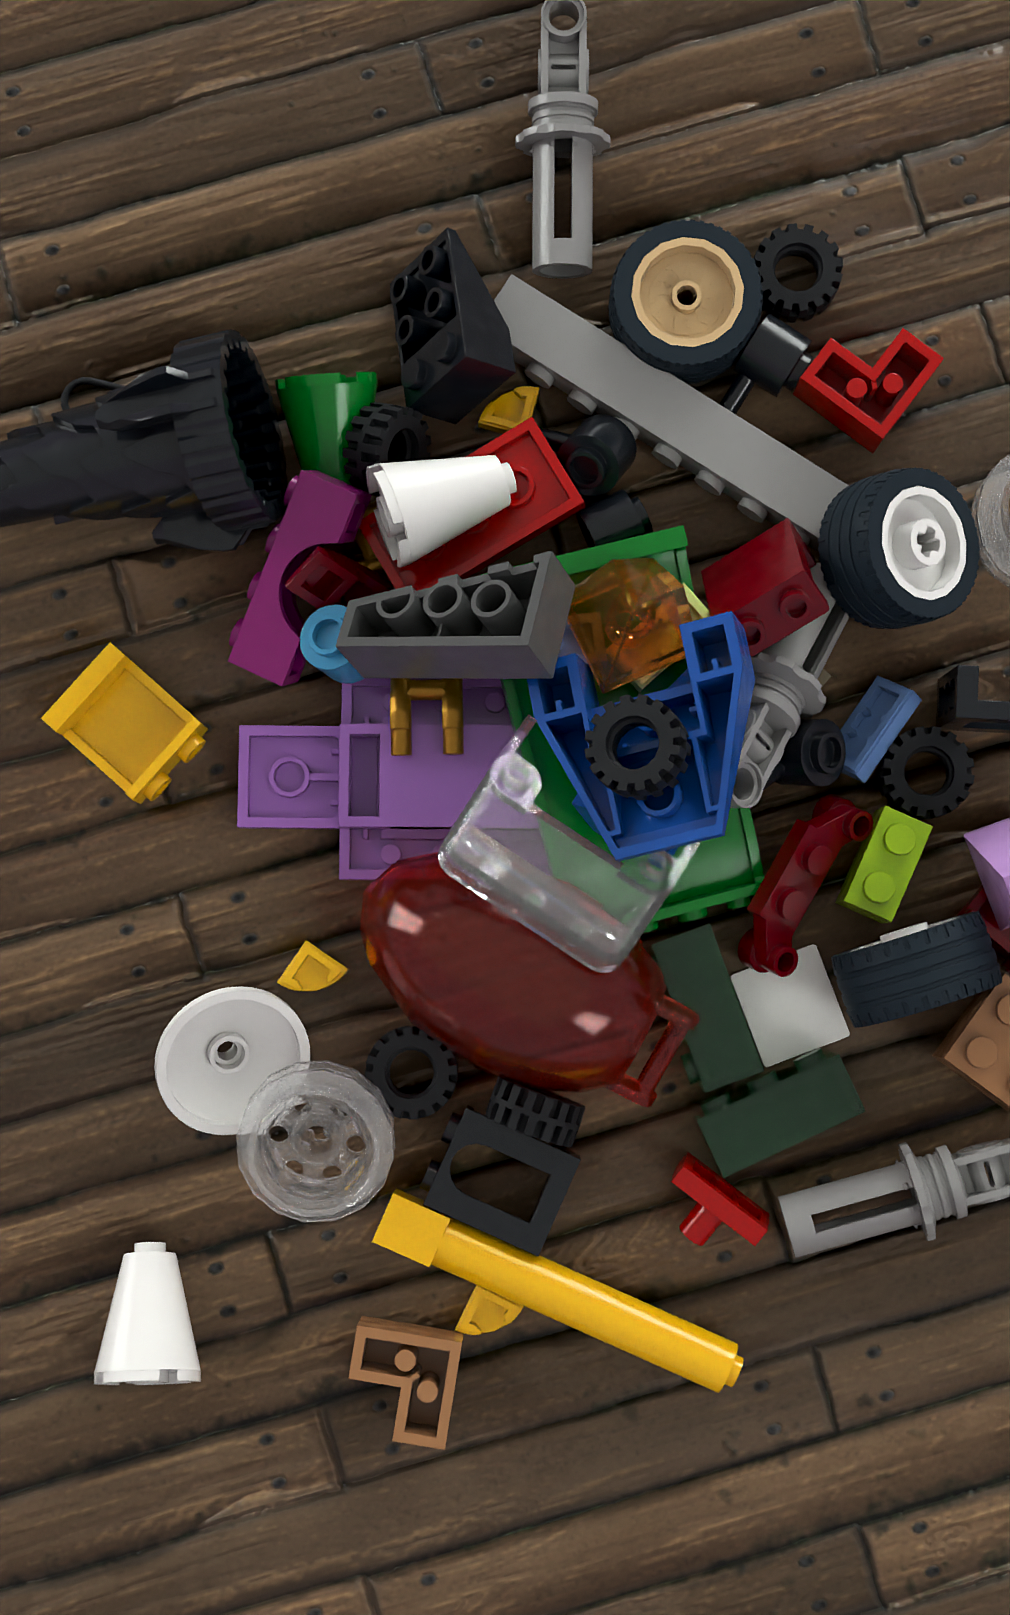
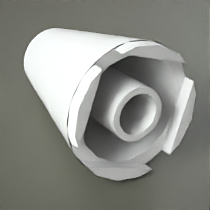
M495 455L377 463L367 466L366 469L369 494L378 491L380 494L376 498L378 509L373 510L386 548L392 560H397L399 568L412 564L506 508L511 503L510 494L517 492L516 480L511 466L508 462L501 464Z
M135 1243L134 1252L123 1255L94 1371V1384L119 1385V1382L135 1385L201 1382V1369L176 1253L166 1252V1243Z

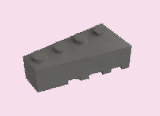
M553 551L534 555V562L512 567L508 561L488 566L487 574L461 579L458 574L438 578L437 584L416 591L410 585L349 600L336 648L363 678L553 679L576 585Z

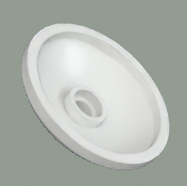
M253 987L221 988L191 1001L173 1017L165 1028L155 1055L154 1069L157 1087L170 1111L186 1125L196 1130L216 1135L245 1133L271 1122L282 1114L295 1100L308 1074L310 1044L301 1020L294 1010L279 997ZM227 1041L233 1042L232 1047L228 1051H217L222 1043Z

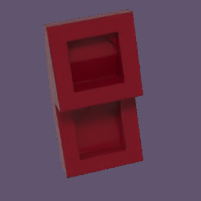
M319 546L285 582L288 590L317 609L327 605L347 607L349 600L394 590L393 584L364 565L340 553Z

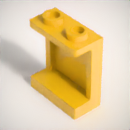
M111 642L41 717L55 732L65 737L122 788L129 798L139 804H142L146 798L153 801L163 793L172 780L168 774L180 760L188 763L199 753L206 743L202 736L208 731L205 725Z

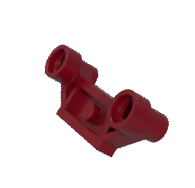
M829 794L817 802L811 820L807 822L799 819L796 820L747 908L748 911L753 913L754 928L742 936L738 945V958L743 965L760 973L771 972L780 977H787L794 972L798 964V954L792 948V936L842 846L852 840L863 841L871 834L873 818L870 813L856 808L854 803L848 799Z

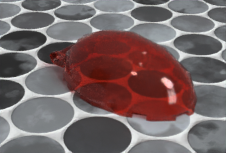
M439 851L397 860L395 864H392L365 888L359 931L370 965L412 1024L479 1070L536 1090L583 1093L605 1087L638 1105L651 1107L657 1098L655 1089L688 1030H695L701 1020L694 1010L664 995L666 983L661 968H658L657 963L643 948V942L629 925L626 927L622 921L602 908L603 904L572 883L506 858L491 856L473 858L453 855L454 852ZM659 1015L669 1020V1023L640 1075L635 1079L625 1073L635 1059L656 1016Z

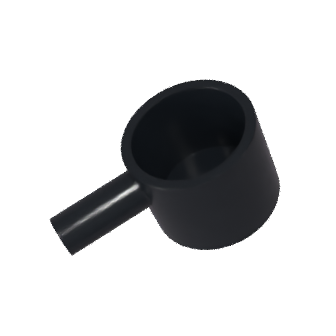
M768 314L740 356L734 368V371L738 374L719 404L737 414L755 384L776 398L784 387L792 392L814 358L807 353L812 340L773 315Z
M598 414L590 416L572 434L540 428L552 450L558 452L557 458L576 489L585 496H600L609 492L631 467L636 457L637 447L632 432L622 421L610 415Z
M623 489L592 502L576 512L580 529L589 548L653 532L652 524L640 499L637 496L630 499Z
M801 719V724L796 734L789 738L784 748L783 756L774 767L763 791L774 782L780 785L828 786L836 781L842 772L846 756L845 741L839 727L828 719Z

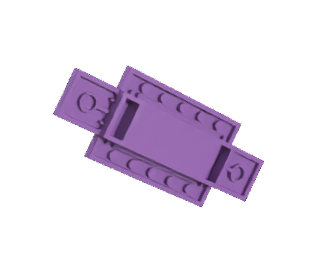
M364 678L355 683H342L340 726L239 725L237 827L240 829H340L339 880L553 882L540 830L391 828H539L500 679L463 678L464 754L459 755L443 754L442 700L411 701L412 755L391 756L390 678ZM411 678V680H436V679H442V678Z

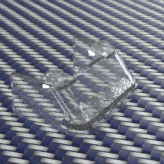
M528 714L495 759L439 847L438 861L444 872L451 878L589 969L600 973L612 972L618 969L629 955L676 885L701 842L683 846L675 858L665 851L627 859L622 863L621 861H616L612 855L534 805L533 801L541 789V777L531 763L517 755L536 723L535 718Z

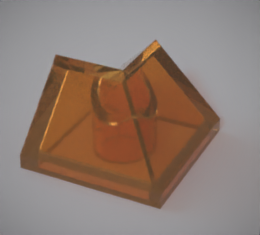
M654 558L610 560L577 584L567 622L604 694L685 659L679 625L692 622L684 585Z

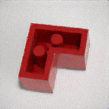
M902 328L873 368L833 338H830L800 377L793 395L873 454L933 376L944 358L904 328Z

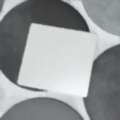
M814 944L796 950L798 964L794 972L787 977H780L771 972L760 973L751 968L731 975L733 986L765 1067L844 1039L850 1035L819 951Z

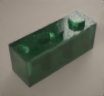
M706 924L649 945L652 956L644 958L645 966L653 986L663 985L670 1003L661 1008L671 1035L674 1036L681 1033L688 1053L679 1057L689 1084L692 1085L699 1082L701 1090L706 1093L763 1072L764 1068L711 925Z
M822 1048L813 1050L793 1061L797 1068L780 1077L777 1076L775 1070L766 1072L747 1082L750 1089L748 1092L733 1099L730 1098L728 1092H724L700 1104L703 1113L694 1116L693 1119L719 1174L723 1178L866 1112L839 1054L831 1052L824 1055Z

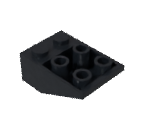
M447 227L390 283V299L393 304L396 327L395 339L398 343L401 383L404 388L406 407L413 408V410L419 411L422 415L456 425L514 375L516 370L509 328L456 230Z

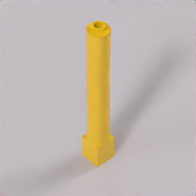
M398 1187L394 1190L373 1237V1241L428 1266L432 1263L717 1393L721 1391L724 1385L733 1387L744 1361L743 1357L737 1355L738 1343L539 1254L538 1257L423 1205L425 1199Z

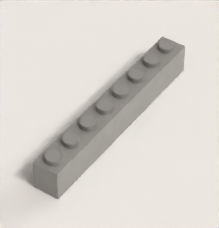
M513 274L510 275L494 302L509 328L514 361L526 368L524 373L528 378L541 387L549 389L553 385L568 394L567 401L584 414L592 415L595 411L598 414L610 415L619 419L630 429L635 440L637 438L653 448L652 454L656 459L673 469H677L680 465L695 474V482L709 493L719 496L723 492L739 502L737 508L750 519L760 523L766 519L776 525L789 518L806 545L817 551L819 547L818 538L820 537L819 529L822 525L821 521L824 519V513L827 511L828 505L832 503V499L849 485L674 375L644 363L623 343Z

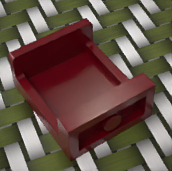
M789 518L776 524L701 571L710 616L732 611L745 628L751 657L829 611L828 602L815 584L810 568L817 565L815 557Z

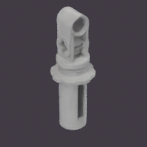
M545 0L542 6L541 49H538V95L528 101V115L532 118V127L524 129L515 137L516 148L522 150L523 154L533 157L532 272L547 278H577L592 273L593 157L602 154V151L609 149L611 146L610 135L606 134L603 129L594 127V118L598 115V100L588 95L589 49H587V10L583 0ZM566 15L574 19L576 25L569 30L563 31L556 29L550 22L557 16ZM555 158H571V238H554Z
M816 563L817 565L810 568L815 584L828 602L829 611L751 657L755 684L730 808H751L758 803L774 767L783 756L784 748L789 738L796 734L801 724L800 718H812L813 714L820 713L826 704L827 697L824 696L821 690L822 685L817 679L838 641L849 616L837 605L836 600L831 596L826 581H824L823 572H821V563Z
M1010 1138L975 1144L952 1154L946 1145L935 1147L933 1154H925L923 1157H916L908 1144L904 1142L898 1144L900 1162L896 1159L895 1164L778 1196L795 1258L914 1226L917 1229L918 1225H921L927 1241L936 1239V1221L942 1217L948 1218L950 1215L955 1216L956 1219L967 1217V1206L984 1204L1010 1197ZM984 1162L986 1165L990 1181H988L987 1174L984 1168ZM904 1189H909L911 1198L815 1225L811 1215Z

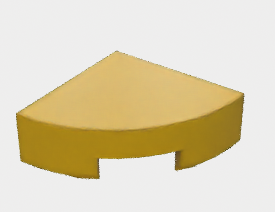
M520 386L500 395L485 407L478 421V427L504 434L530 417H533L540 388Z
M306 940L277 983L295 991H317L335 984L349 969Z
M476 1284L455 1330L468 1335L494 1332L510 1324L519 1315L524 1305Z

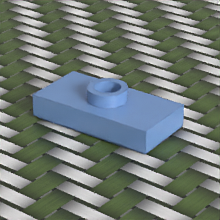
M876 677L841 728L846 748L842 773L862 783L867 781L922 701L915 691L883 677Z

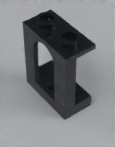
M957 665L938 679L936 727H940L941 730L1010 733V702L978 700L979 666Z
M467 1105L463 1116L453 1112L441 1138V1141L450 1144L442 1164L432 1159L419 1187L429 1192L423 1205L539 1257L581 1161L580 1155L562 1147L559 1149L535 1137H530L495 1123L493 1120L486 1118L484 1114L475 1111L469 1105ZM466 1145H485L548 1173V1178L529 1221L527 1222L458 1189L451 1178L450 1172L451 1162L457 1151Z

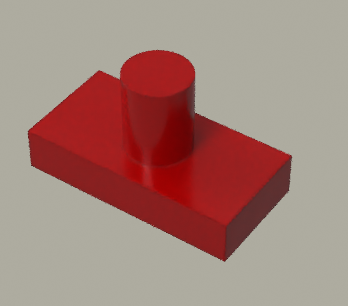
M687 1152L675 1167L671 1182L693 1198L697 1204L679 1225L681 1232L693 1243L703 1246L720 1224L724 1222L752 1245L756 1246L768 1231L770 1214L691 1153Z

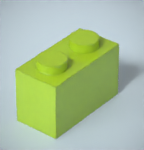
M885 805L875 810L872 816V832L861 842L835 902L879 923L893 921L933 828L929 824Z

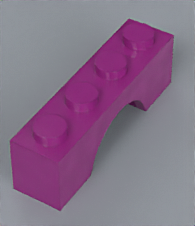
M301 470L299 476L292 478L284 495V504L288 506L281 524H276L273 527L266 541L265 551L269 555L263 571L257 572L249 585L247 599L251 600L248 610L245 617L237 621L231 632L229 645L233 649L228 662L280 686H286L299 681L307 661L300 648V634L305 622L299 613L296 596L286 588L285 582L317 546L323 547L331 543L354 542L372 494L318 470Z

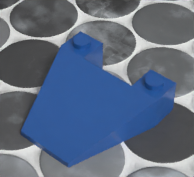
M732 611L680 624L679 628L691 683L645 694L655 701L657 699L665 704L680 719L689 735L687 742L691 746V756H686L685 762L688 764L685 774L679 772L676 777L679 783L673 789L669 785L663 789L664 795L657 798L652 795H648L647 800L622 797L606 787L589 768L591 763L586 759L584 749L589 748V743L585 740L586 731H593L595 725L591 720L594 715L602 716L606 711L603 706H599L593 670L576 653L558 657L553 679H527L534 718L613 857L618 862L725 836L755 684V674L745 628ZM638 726L629 730L621 738L617 747V757L620 764L629 769H639L647 765L655 757L659 748V739L656 732L646 726Z

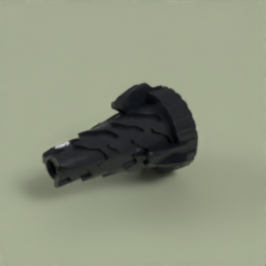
M232 329L179 341V344H176L173 348L174 353L171 354L170 366L165 365L154 368L138 376L125 387L111 390L103 396L96 397V402L52 413L53 421L18 428L7 433V440L0 441V528L52 517L54 518L55 525L81 519L111 520L124 517H163L152 532L153 539L157 545L169 544L186 549L228 552L236 550L239 545H244L253 529L270 526V523L276 522L277 518L282 516L285 511L284 495L287 488V467L283 449L284 445L268 383L248 341L237 330Z

